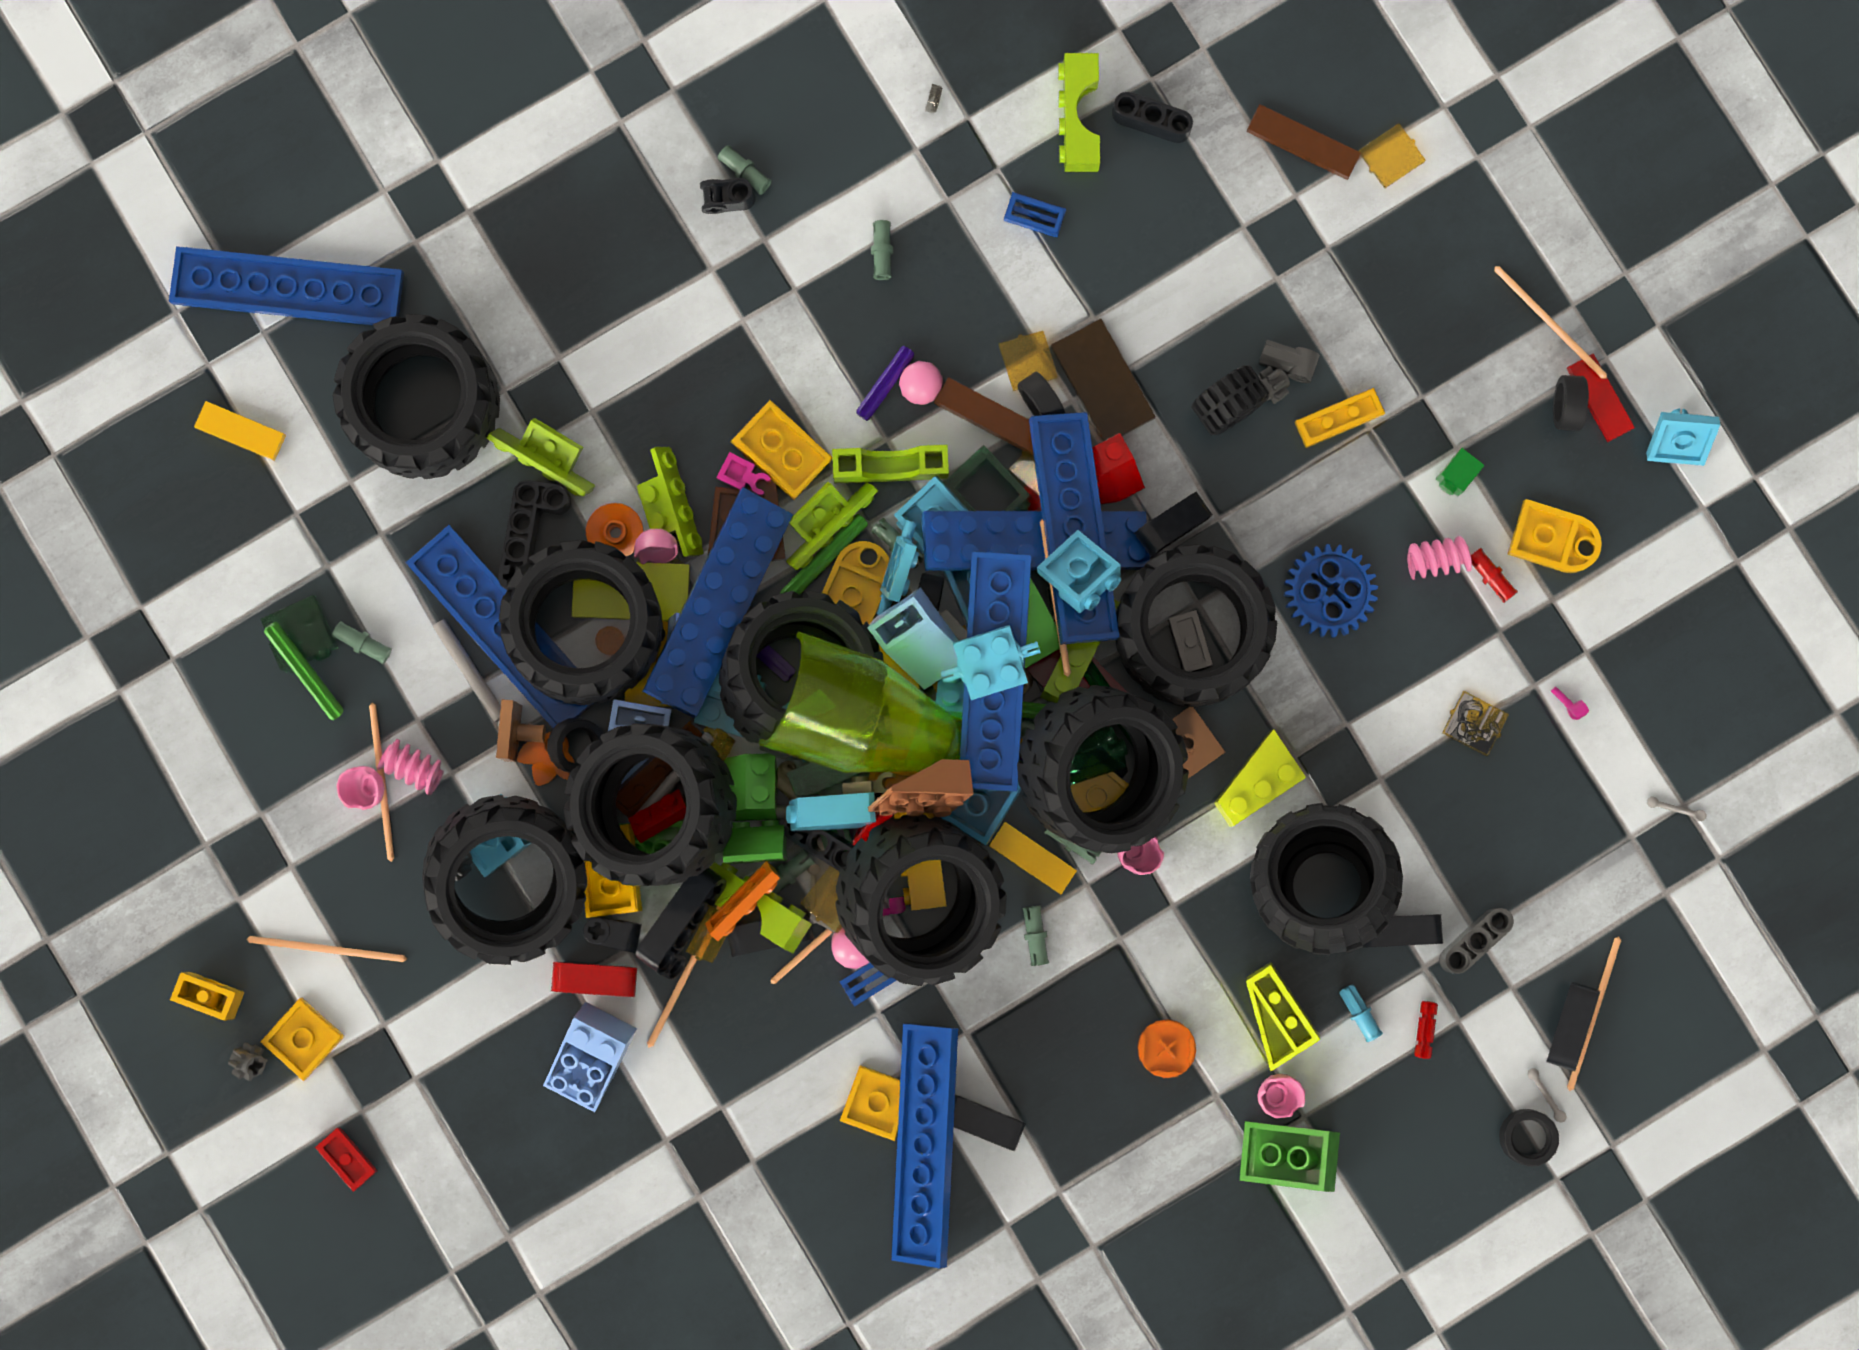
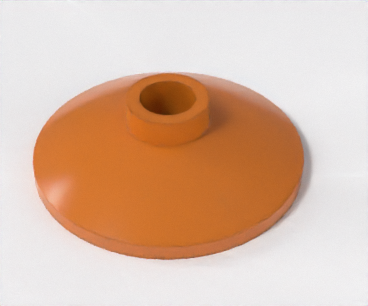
M609 503L599 507L592 513L586 526L588 542L595 544V541L615 547L625 556H630L634 553L636 539L644 532L639 515L632 508L621 503ZM615 528L621 530V535L618 538L611 537V531Z

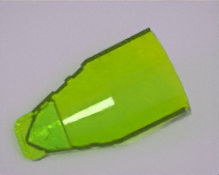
M798 631L796 637L799 638L801 643V662L794 691L784 717L776 731L768 740L760 738L758 743L760 746L842 773L920 772L942 759L960 760L962 718L951 715L884 661Z

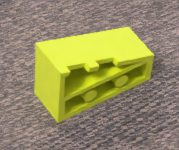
M1273 729L1267 733L1263 741L1247 759L1246 763L1214 804L1228 825L1232 827L1305 779L1306 776Z
M1271 962L1246 977L1270 1071H1273L1318 1042L1320 1035Z

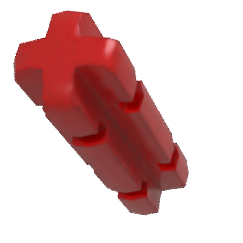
M1422 1001L1420 1013H1422V1017H1419L1416 1038L1419 1042L1415 1046L1414 1053L1418 1058L1430 1059L1432 1056L1433 1047H1430V1044L1434 1041L1436 1025L1434 1015H1437L1438 1004L1435 1002Z

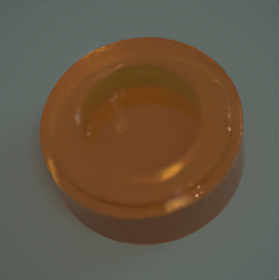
M606 626L600 629L595 638L598 650L608 656H613L625 641L623 633L613 626Z

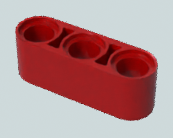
M553 962L551 991L635 997L637 967Z

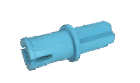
M1352 984L1344 987L1339 994L1352 1015L1350 1019L1352 1021L1355 1020L1366 1042L1380 1037L1383 1032L1379 1029L1370 1013L1371 1007L1366 1006L1355 985Z

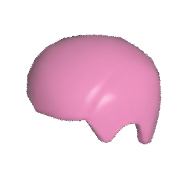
M917 361L908 365L903 370L899 381L902 396L913 404L925 405L933 402L943 386L940 370L932 363Z
M664 529L646 530L636 539L634 558L638 557L641 564H645L648 561L652 563H668L678 555L676 538Z
M357 766L347 769L339 776L336 785L338 797L344 806L362 810L378 805L382 801L385 790L382 776L368 766Z
M1154 837L1142 846H1131V850L1117 853L1122 866L1138 875L1152 874L1160 868L1164 858V852L1159 847L1157 837Z
M839 926L831 940V948L835 960L845 968L858 969L867 965L869 961L847 938L843 927Z
M1287 1074L1271 1075L1266 1078L1258 1090L1259 1105L1266 1114L1274 1118L1292 1117L1294 1112L1305 1104L1304 1088L1298 1080Z

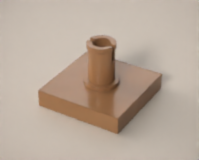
M501 700L496 758L505 762H517L519 741L544 743L546 735L545 725L521 723L522 705L514 700Z
M1194 707L1187 708L1172 719L1178 727L1176 734L1184 738L1188 760L1183 764V768L1189 770L1188 778L1225 753Z

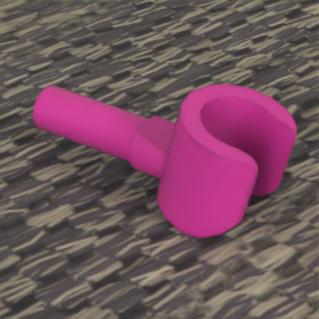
M1557 687L1551 690L1567 708V712L1572 719L1578 720L1589 712L1587 705L1582 700L1573 704Z
M904 897L889 898L890 908L883 909V916L903 913L906 909Z

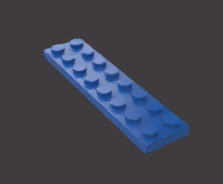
M176 246L169 302L173 305L373 325L389 317H399L404 272L399 269Z
M1087 412L1031 416L1029 425L1048 556L1077 530L1107 553ZM1052 586L1060 645L1117 640L1119 638L1113 591L1109 592L1106 589L1100 595L1101 599L1093 610L1085 609L1083 612L1078 613L1059 597V591Z
M744 487L741 488L642 692L693 718L697 717L722 665V659L735 627L741 623L744 615L747 613L793 516L792 513Z
M924 511L921 514L925 571L971 570L972 551L1032 555L1031 570H1037V567L1045 560L1040 521L1043 519L1042 511ZM1101 511L1108 555L1121 564V570H1140L1150 560V555L1134 533L1147 523L1146 511Z
M450 525L445 527L406 562L411 570L552 728L568 718L579 717L592 705L568 704L562 700L552 699L535 689L516 669L506 653L500 634V606L502 597L507 590L500 585L498 578ZM536 622V639L541 652L550 660L562 666L577 668Z
M972 551L967 638L1010 625L1014 638L1020 647L1026 645L1032 555ZM964 683L960 760L970 761L973 789L1016 792L1018 790L1017 763L1020 758L1024 684L971 700L967 686Z
M913 1023L903 1024L892 1261L940 1269L947 1267L958 1028Z

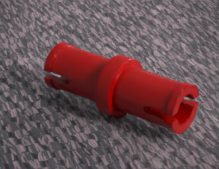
M1482 548L1471 555L1473 567L1484 578L1482 582L1485 585L1488 583L1503 603L1518 592L1501 573L1503 569L1500 566L1496 567Z

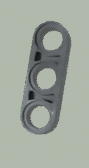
M1492 908L1485 911L1442 951L1439 957L1442 969L1454 974L1467 971L1512 929L1514 919L1511 912L1503 908ZM1496 913L1503 917L1504 922L1500 929H1496L1492 925L1491 920ZM1474 933H1478L1482 937V945L1478 949L1472 947L1470 943V938ZM1457 952L1461 957V964L1454 969L1449 964V957L1452 953Z

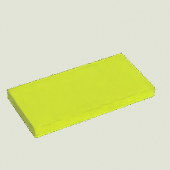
M636 562L653 585L661 608L662 621L668 622L669 618L676 612H681L689 596L690 564L647 562L641 564ZM574 580L573 618L630 620L628 603L613 587L596 580Z

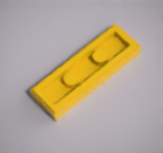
M1372 388L1300 418L1294 423L1307 448L1379 418L1385 414V411L1375 389Z
M205 401L194 426L198 430L273 461L276 460L286 437L282 432Z
M1006 822L989 845V847L1060 895L1077 872L1076 869Z

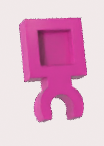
M730 452L716 477L718 480L738 490L749 485L752 491L759 496H764V491L757 488V482L759 480L771 482V478L767 474L753 473L756 467L755 464Z

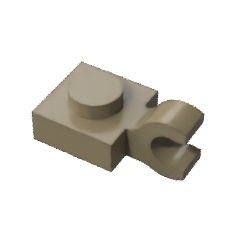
M884 772L878 776L876 781H869L867 776L852 777L851 783H842L843 794L874 792V795L884 794L888 790L885 788V781L889 778H896L895 774Z

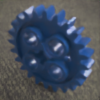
M1326 544L1322 553L1319 547L1316 546L1313 548V556L1307 551L1302 554L1305 562L1299 559L1294 561L1298 570L1289 569L1287 572L1293 579L1284 581V584L1291 587V590L1283 593V596L1292 598V601L1286 605V608L1295 607L1296 611L1291 615V618L1298 616L1302 618L1299 627L1304 626L1306 623L1310 624V634L1318 628L1320 637L1325 636L1327 630H1330L1332 638H1335L1338 629H1340L1341 633L1345 636L1349 634L1348 626L1355 631L1359 628L1357 620L1363 623L1367 622L1368 619L1364 612L1372 613L1374 611L1368 603L1378 600L1377 597L1371 595V592L1377 590L1378 586L1370 584V581L1376 575H1367L1365 571L1371 565L1365 564L1361 566L1359 563L1363 556L1359 555L1355 559L1352 558L1353 549L1351 548L1344 554L1342 553L1341 545H1338L1335 551L1332 552L1330 545ZM1324 564H1330L1335 568V577L1329 578L1323 574L1322 567ZM1311 574H1315L1317 578L1322 582V584L1317 580H1314L1311 577ZM1346 583H1352L1357 587L1356 596L1352 597L1346 594L1344 590ZM1310 585L1317 590L1316 599H1309L1304 595L1305 586ZM1332 585L1336 589L1334 594L1329 597L1326 595L1327 588ZM1341 600L1348 602L1351 607L1349 609L1346 608ZM1328 604H1333L1338 608L1339 616L1337 618H1331L1326 614V606Z

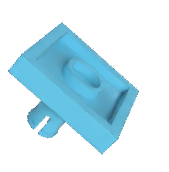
M1680 408L1673 410L1671 413L1661 412L1646 452L1647 461L1704 466L1721 425L1719 417L1688 414L1685 409H1682V414H1680Z

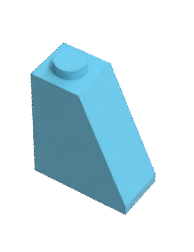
M874 792L796 798L789 801V806L786 808L787 823H790L791 831L861 828L876 822L875 812H868V807L875 801Z

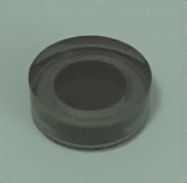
M932 83L925 106L926 112L936 113L943 89L942 86Z

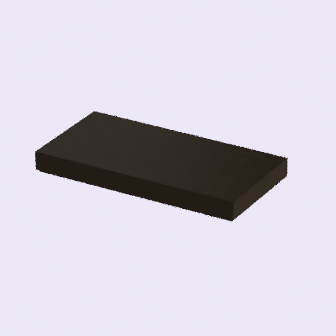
M1102 319L1051 344L1054 354L1102 441L1118 433L1124 436L1156 418Z

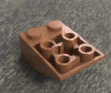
M942 759L890 787L868 807V812H879L880 815L884 816L893 815L897 812L907 813L908 816H920L924 813H933L935 817L949 816L952 811L958 806L963 805L974 794L970 761Z

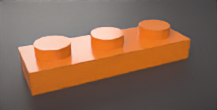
M768 861L705 923L709 934L715 940L719 941L723 936H728L735 929L736 923L744 915L750 914L755 909L757 901L764 894H769L775 889L780 877L776 869Z

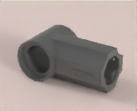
M1266 340L1258 364L1265 367L1270 366L1274 370L1281 369L1292 380L1301 383H1311L1320 355L1307 348L1296 347L1294 349Z

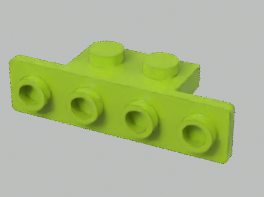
M534 418L530 421L522 440L501 428H497L488 434L487 439L493 442L497 449L510 452L518 457V461L530 467L533 466L540 470L545 478L551 481H558L566 486L570 493L577 496H586L593 491L595 487L593 483L572 471L583 446L538 419Z
M654 447L650 451L658 476L637 485L649 528L664 529L670 534L676 532L684 557L703 555L702 539L694 523L693 511L688 504L685 485L680 478L676 465V457L670 447Z
M827 482L789 521L791 527L805 542L786 560V563L794 570L806 567L812 561V555L819 548L829 545L834 538L833 535L840 528L848 526L854 519L853 515L860 508H865L871 504L878 490L866 482L846 500L831 483Z

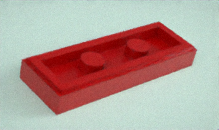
M1594 353L1589 355L1600 366ZM1583 360L1566 368L1570 376H1584L1587 379L1589 390L1588 409L1607 443L1635 428L1608 378L1601 379Z

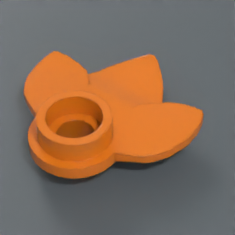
M551 732L546 733L544 743L527 742L524 744L517 756L518 762L532 765L533 779L537 786L551 782L556 775L568 780L570 774L558 769L549 757L547 743ZM565 737L563 754L568 761L575 763L573 757L568 752L569 742L567 737Z

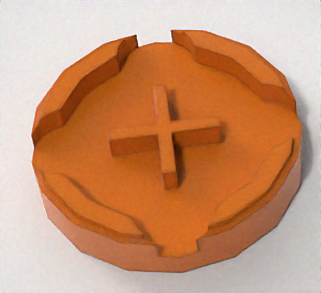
M1170 1019L1157 1020L1148 1025L1140 1035L1137 1046L1139 1059L1143 1066L1153 1075L1163 1078L1177 1077L1187 1071L1194 1062L1196 1054L1195 1039L1189 1029L1180 1022Z

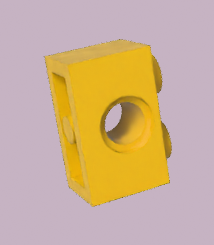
M181 972L170 1001L227 1021L235 1019L245 992L193 972Z

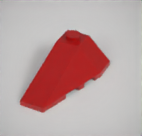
M1121 433L1092 447L1100 504L1120 502L1145 489L1135 459ZM1037 480L1017 491L1027 511H1042Z

